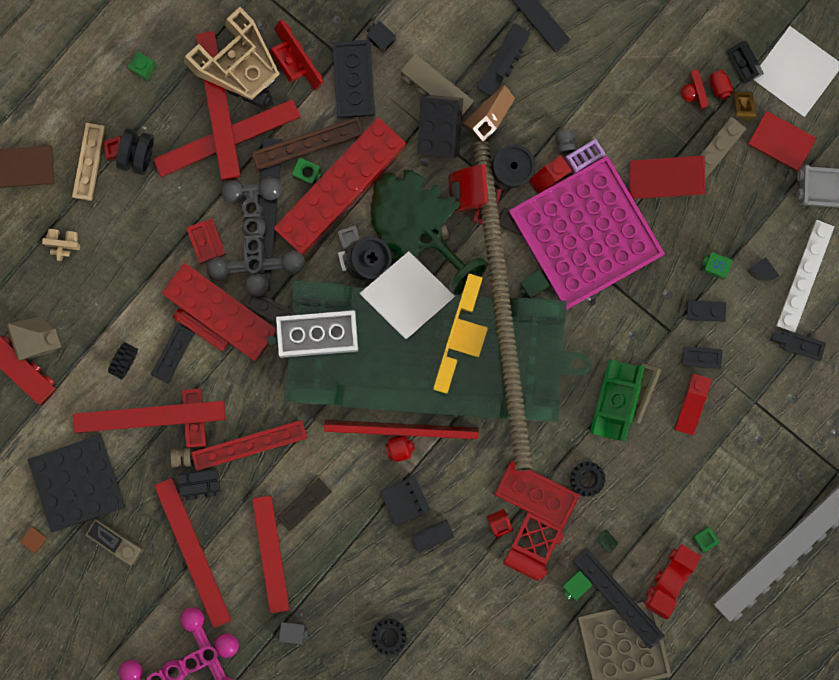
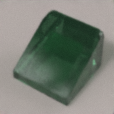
M604 530L596 537L598 543L607 553L612 552L618 545V542L608 530Z

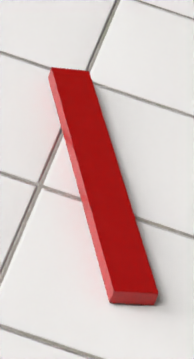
M215 31L196 34L197 45L200 44L214 58L219 53ZM204 79L221 179L224 181L239 178L241 174L225 88Z
M294 100L287 101L232 125L235 146L301 118ZM210 134L154 158L153 160L160 176H166L217 154L214 135Z
M225 401L73 414L74 433L226 420Z
M325 420L324 422L325 432L478 439V427Z
M173 478L154 485L213 628L232 621Z

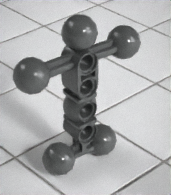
M268 176L263 178L259 184L243 185L238 180H230L222 186V197L228 203L236 204L241 202L244 196L247 198L242 205V210L245 214L243 215L245 220L242 224V231L246 240L244 242L245 261L228 262L223 257L211 259L207 264V273L211 279L221 281L226 279L230 273L251 272L252 274L245 280V289L248 294L258 297L265 294L268 290V279L263 274L265 270L283 269L288 274H297L304 268V256L297 250L286 252L282 258L266 259V247L263 242L265 240L263 235L266 226L262 216L263 206L258 202V195H261L266 200L277 199L282 192V184L278 178ZM255 204V212L250 213L249 208ZM257 223V229L251 232V225ZM258 242V248L252 251V244ZM259 261V267L253 270V263Z

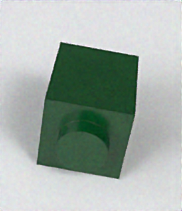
M538 270L520 282L519 285L521 287L519 291L524 298L528 297L531 300L549 288L550 285L541 271Z

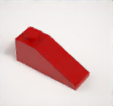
M697 374L690 376L676 423V431L694 435L712 379Z

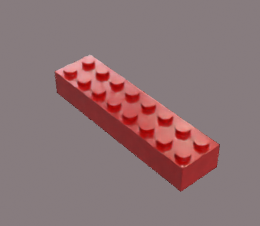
M378 117L273 228L275 232L293 249L299 251L304 256L406 148V142Z

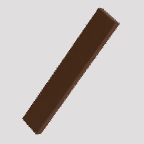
M358 116L253 151L251 156L256 170L259 171L358 138L364 133Z

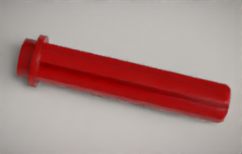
M178 308L174 313L173 318H175V322L179 321L218 350L223 351L227 347L228 342L187 314L185 310Z

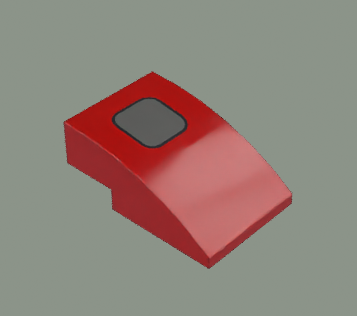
M485 164L464 168L448 175L450 197H456V200L460 202L459 208L453 213L479 209L489 203Z

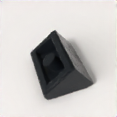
M742 41L727 50L744 84L764 74L747 41Z

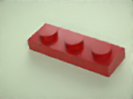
M202 389L182 390L183 404L203 403ZM205 422L185 424L186 447L207 446Z

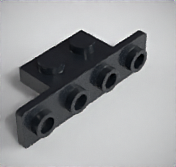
M517 24L513 25L478 84L477 89L489 96H492L498 90L505 76L509 77L512 73L514 61H519L523 54L522 48L531 34L528 30Z

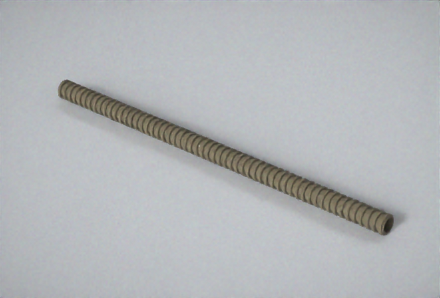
M477 141L472 144L475 165H486L489 203L480 207L483 215L482 224L484 226L483 231L485 232V243H487L485 247L487 249L486 254H488V265L490 266L488 268L490 271L489 276L492 277L490 278L492 283L491 292L494 294L492 299L495 306L494 315L497 317L495 322L498 323L496 324L497 334L499 335L497 338L500 340L498 345L501 346L499 351L501 352L500 357L503 364L501 368L503 369L502 375H504L503 381H505L504 387H506L504 391L507 393L505 398L508 399L506 404L508 405L507 410L510 417L508 421L511 423L509 424V428H511L510 434H512L511 440H513L511 444L514 446L512 451L515 452L513 458H515V470L527 471L533 466L530 464L532 459L529 458L531 452H529L530 446H528L529 440H527L529 436L526 434L528 429L525 428L527 423L524 422L526 420V416H524L525 410H523L524 404H522L524 399L521 398L523 393L520 392L522 391L521 381L519 380L520 375L518 374L520 370L518 369L519 363H517L518 357H516L517 352L515 351L517 347L514 345L516 340H514L515 334H513L514 328H512L513 322H511L513 318L511 316L512 311H510L511 305H509L510 299H508L510 295L508 294L509 288H507L508 282H506L507 277L505 276L506 266L504 265L505 260L502 253L501 231H499L500 221L498 220L497 203H495L497 199L495 197L496 192H494L495 187L493 186V170L490 164L491 154L489 153L490 148L487 141Z

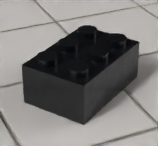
M427 94L421 97L417 154L455 158L459 155L463 98Z

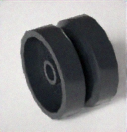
M125 129L118 148L116 168L128 171L132 166L133 173L144 176L153 152L154 135L142 133L138 136L136 130Z
M517 144L507 145L494 156L492 175L504 187H520L528 182L534 174V157L524 146ZM516 163L517 166L515 169H512L510 164Z
M365 237L351 242L344 253V265L347 272L359 280L377 279L390 268L392 262L391 251L388 245L376 237Z

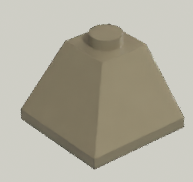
M41 316L6 324L18 361L50 354L61 348L56 329Z

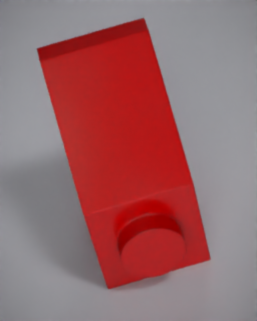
M560 155L533 175L529 182L537 194L566 178L572 170Z

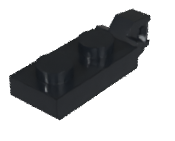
M784 331L783 335L774 332L770 339L780 343L779 348L816 361H821L826 342L791 331Z

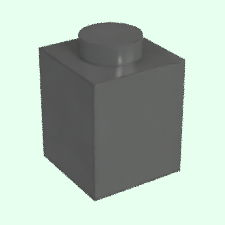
M282 621L279 642L303 644V641L308 638V629H305L306 624Z

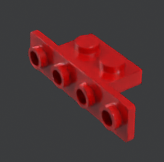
M283 19L280 20L274 30L283 43L271 48L269 52L289 82L305 75L312 88L317 90L324 82L320 72L316 70L310 57L302 49L301 43L292 34L289 25Z

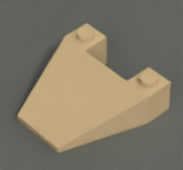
M239 7L226 19L224 25L236 38L214 58L198 44L185 56L184 64L196 76L252 100L279 76V72L253 19Z

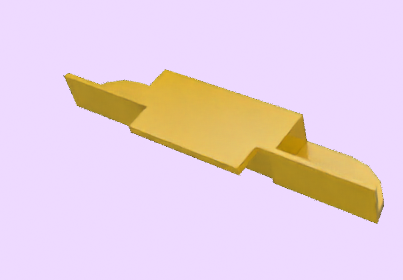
M468 274L433 388L434 390L448 393L457 364L456 359L447 357L449 349L479 358L488 328L458 319L461 310L473 312L482 277Z

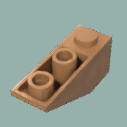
M503 84L463 124L473 137L484 142L498 128L515 97Z

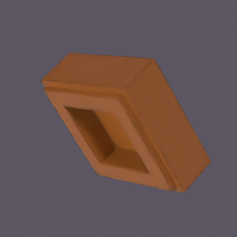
M32 526L19 542L35 554L48 538Z

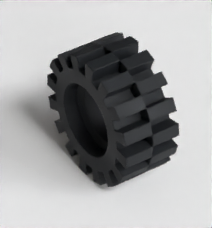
M123 342L109 365L108 373L122 380L130 370L138 349Z
M593 462L578 464L574 467L570 477L572 488L582 496L598 494L603 489L606 481L603 469ZM586 471L593 473L595 476V482L590 487L584 486L580 481L582 473Z
M381 621L373 629L371 636L372 644L381 654H397L406 643L405 629L398 621ZM385 630H393L396 633L397 639L394 644L387 645L383 643L381 636Z

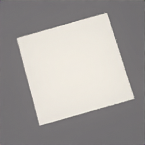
M789 26L760 65L764 74L754 79V81L805 117L838 73L839 61Z
M409 251L359 293L405 339L410 337L455 297Z

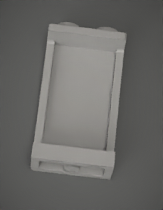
M809 165L800 167L797 174V179L800 181V188L797 190L799 205L839 208V169L810 167Z

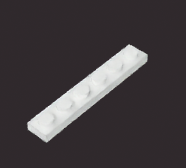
M819 220L815 221L776 327L795 333L835 226Z

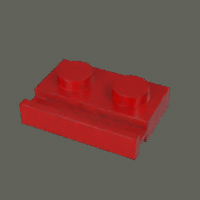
M212 218L186 228L200 264L210 261L215 257L226 255Z

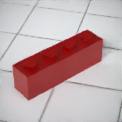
M6 335L4 337L0 336V369L37 404L42 405L57 389L53 385L55 381L48 375H42L39 372L41 368L35 362L30 363L27 359L18 361L11 339Z

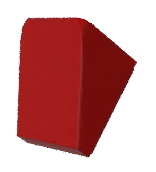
M504 509L487 516L495 538L513 531Z

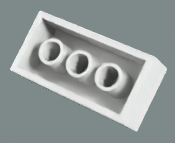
M355 310L276 317L280 358L358 352Z

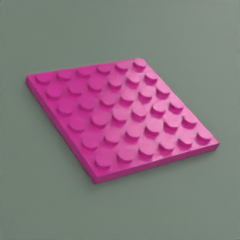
M608 156L508 211L565 311L665 255Z

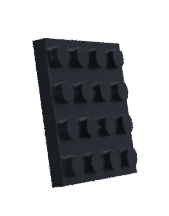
M101 434L27 459L51 533L125 508Z

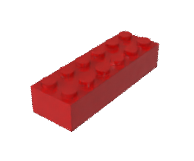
M185 262L162 292L165 297L255 362L259 360L277 335V329Z

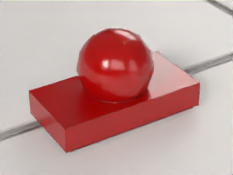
M699 70L691 71L689 74L691 84H686L681 88V97L687 102L696 100L699 111L706 110L709 104Z

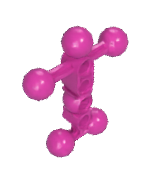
M196 607L186 608L180 615L181 626L185 630L192 632L200 649L187 655L184 659H173L166 662L163 668L150 674L146 679L152 680L153 676L156 675L161 680H184L190 673L208 665L215 680H234L226 677L218 656L223 658L233 657L239 649L238 640L234 635L224 633L217 637L214 646L211 645L202 627L204 624L202 611ZM206 649H211L214 652L213 659L205 658L204 652ZM189 658L196 660L197 665L195 668L188 667L187 660ZM130 659L120 665L118 674L121 680H141L143 668L139 662ZM171 667L178 668V677L170 675Z

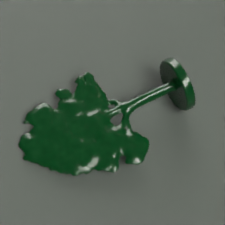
M404 169L403 179L396 177L394 173H384L380 180L374 181L371 223L375 227L376 233L381 235L380 239L388 245L390 251L397 252V255L392 256V265L408 251L418 260L420 252L427 248H434L459 271L451 281L449 288L454 295L462 294L468 274L482 277L487 270L488 263L484 258H476L465 265L442 241V229L440 226L459 208L460 202L456 200V197L448 196V199H439L438 196L441 194L439 185H433L431 191L421 190L424 178L413 170ZM434 228L437 230V234L433 232ZM422 234H426L432 241L424 243L420 241V237Z

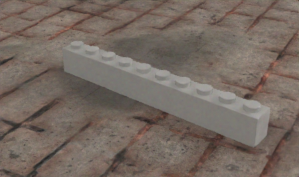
M839 485L712 603L727 621L731 622L733 620L735 622L742 616L741 611L745 607L750 608L757 601L755 598L760 593L764 595L771 588L769 585L774 580L778 582L785 575L783 572L788 567L790 569L799 562L798 558L802 554L804 556L813 549L812 545L816 541L820 542L827 536L826 531L830 528L834 529L839 525Z

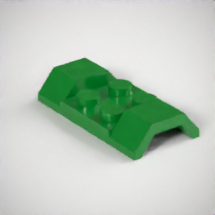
M609 359L590 430L591 434L618 441H626L641 390L640 383L644 366H636Z

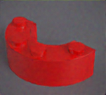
M683 544L677 550L675 548L672 549L668 556L670 560L663 571L659 570L653 579L656 581L655 585H651L645 594L647 596L644 601L645 608L665 620L671 616L682 587L694 572L701 558L699 554Z

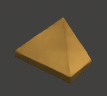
M734 92L736 116L752 122L756 117L753 92Z

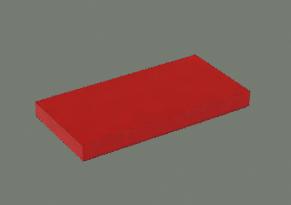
M705 156L630 161V195L633 199L705 195Z
M511 460L494 495L564 529L580 495L532 470H515L516 464Z

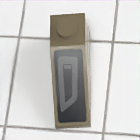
M97 519L94 520L86 533L88 538L131 566L136 564L144 551V548Z

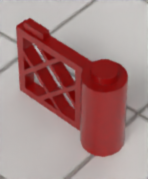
M528 512L503 564L536 581H539V579L543 580L548 571L545 568L555 545H560L564 534L561 533L563 529ZM529 518L537 522L538 530L529 532L527 527ZM551 528L557 531L554 539L546 541L543 530ZM541 532L544 542L534 545L530 535ZM528 536L530 547L522 548L517 545L520 538ZM545 544L547 554L545 558L537 555L535 547Z

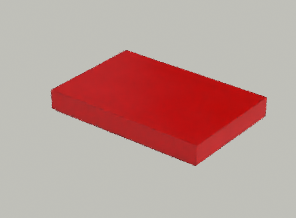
M766 111L747 145L798 172L816 137Z

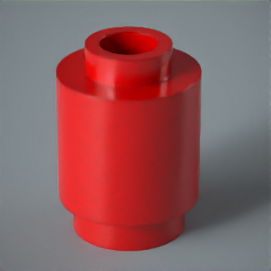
M724 70L712 73L709 82L715 97L721 100L731 97V93L734 90L728 75Z

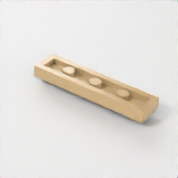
M86 123L73 198L92 201L106 129L103 125Z

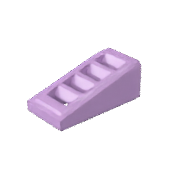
M594 139L563 159L572 170L570 173L572 176L606 154L598 141ZM592 146L597 156H594L593 152L589 147ZM584 150L586 151V153H587L588 156L590 157V160H588L587 156H586L585 153L583 152ZM577 155L580 156L581 160L583 161V164L580 162Z

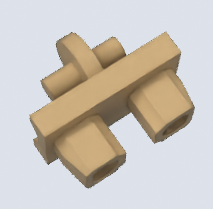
M48 229L46 239L43 238L42 244L46 247L57 248L50 250V255H57V261H62L63 256L70 257V251H65L64 249L80 250L77 232L66 231L65 241L59 240V230Z

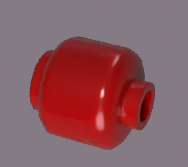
M407 436L390 438L388 444H385L387 456L394 462L410 459L412 452L415 451L413 440H409Z

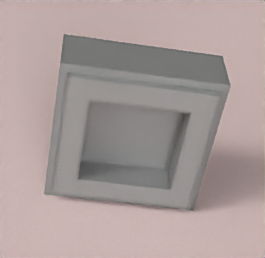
M355 225L337 231L344 250L351 242L360 239Z

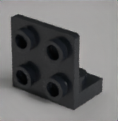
M415 475L380 491L395 526L431 511Z

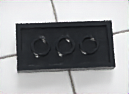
M370 40L332 42L337 118L375 116Z

